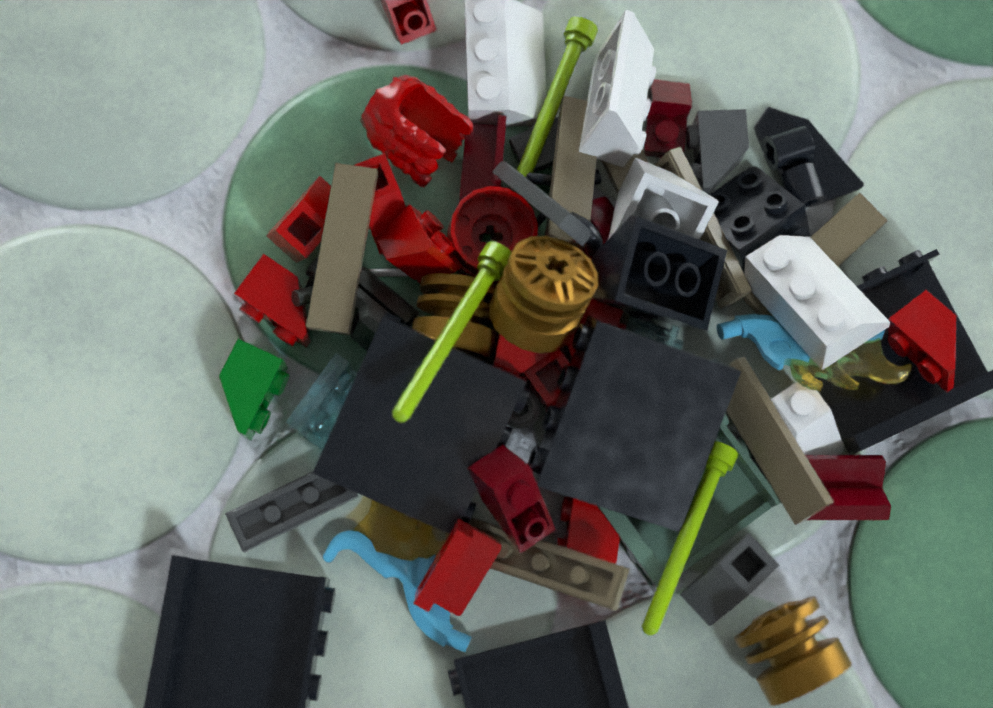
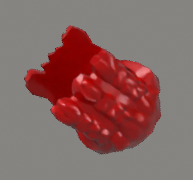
M403 75L393 77V82L389 85L376 89L359 121L366 129L367 139L373 149L381 151L382 154L385 153L386 158L395 167L401 169L403 174L409 175L415 184L425 188L432 180L431 174L438 169L436 160L444 158L451 163L454 162L458 155L457 150L462 146V140L465 138V135H470L473 131V123L468 116L460 113L434 87L426 85L414 76Z

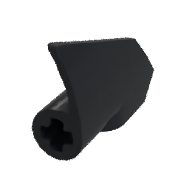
M768 106L754 126L768 166L771 170L778 171L783 188L805 204V209L856 192L864 186L861 179L844 162L809 119Z

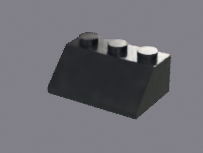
M631 215L593 254L592 263L598 273V287L591 299L674 326L707 331L727 250L639 216Z

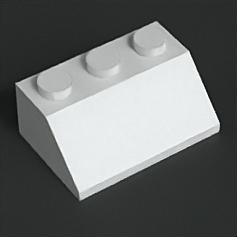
M465 0L468 117L472 123L498 125V115H507L506 127L535 126L546 99L543 12L516 0Z
M629 10L624 11L595 55L579 152L596 156L599 160L620 167H624L633 154L638 155L644 146L646 132L642 131V125L651 106V99L647 98V93L656 74V67L652 66L654 48L634 12Z
M779 235L746 256L744 275L752 288L753 294L821 370H824L890 326L888 319L810 237Z

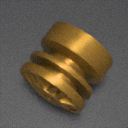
M549 236L529 237L519 242L510 254L508 264L503 271V277L499 281L490 301L489 316L495 329L508 342L523 350L537 353L555 352L566 346L572 338L584 311L598 287V273L592 261L572 244Z
M445 273L422 276L420 291L424 295L418 297L417 307L433 316L415 318L412 328L437 339L475 278ZM493 283L454 344V347L491 364L495 362L499 334L483 325L493 324L489 316L490 301L497 287Z
M815 596L800 601H788L755 618L745 630L734 637L739 648H744L757 642L760 644L759 647L745 656V660L748 664L759 663L765 660L769 661L771 666L764 670L756 680L771 706L784 704L816 690L843 674L852 665L838 637L827 638L821 641L816 640L815 635L829 623L826 616H820L809 621L805 620L807 616L820 607Z

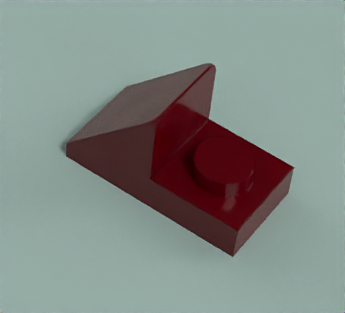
M654 79L648 94V98L651 99V106L646 117V139L643 152L645 156L662 158L669 150L681 147L684 153L687 118L692 108L690 83Z

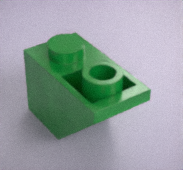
M237 339L219 374V378L237 432L244 438L252 441L255 433L261 434L264 431L271 416V411L267 409L274 395L279 397L283 393L290 374L286 373L288 366L282 358Z

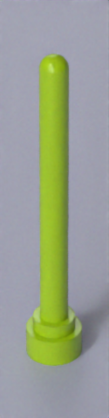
M573 16L569 18L563 33L566 49L517 168V171L525 177L528 173H533L581 52H585L587 47H591L594 43L598 27L589 19Z
M492 241L486 243L478 256L479 264L477 268L479 272L394 407L392 415L396 421L405 422L409 419L494 280L498 281L501 276L503 277L504 268L508 264L511 254L507 247Z
M715 441L684 523L643 620L642 630L646 635L653 636L659 631L720 477H724L727 471H732L738 452L727 444Z

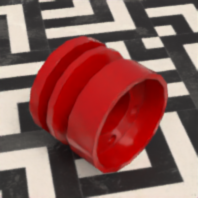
M488 186L472 191L459 202L447 231V237L455 247L452 253L460 265V268L457 270L459 275L474 278L479 272L477 268L479 264L478 256L486 245V242H481L485 234H490L492 241H497V243L507 247L511 252L519 242L529 237L537 236L538 223L534 210L521 195L508 188ZM501 278L498 281L494 280L493 284L497 285Z

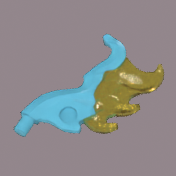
M760 314L735 315L734 320L719 323L716 327L717 334L721 340L739 335L742 338H749L756 344L766 362L777 370H782L784 365L790 366L791 374L795 381L810 390L821 391L823 383L815 377L827 379L836 386L850 390H857L860 384L852 379V376L866 377L883 384H897L908 377L912 366L907 364L898 367L886 359L880 341L884 336L885 330L824 370H821L773 316Z
M371 499L370 510L364 519L353 530L341 532L331 540L323 555L324 561L331 563L338 552L351 550L357 553L385 579L391 577L398 578L403 583L409 612L416 625L429 638L444 648L445 645H448L466 653L472 637L452 629L453 625L450 624L449 611L435 603L429 612L413 604L416 589L445 540L441 542L436 540L432 533V526L417 519L409 518L403 513Z

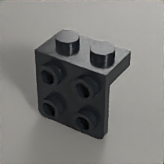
M749 167L709 194L719 202L714 210V214L743 272H745L746 256L777 236L810 237L805 204L758 167Z

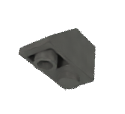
M746 109L698 111L692 125H687L686 144L687 148L693 149L694 163H690V166L703 192L708 195L742 161L749 149Z
M748 533L738 537L679 595L708 626H711L748 597L779 564Z

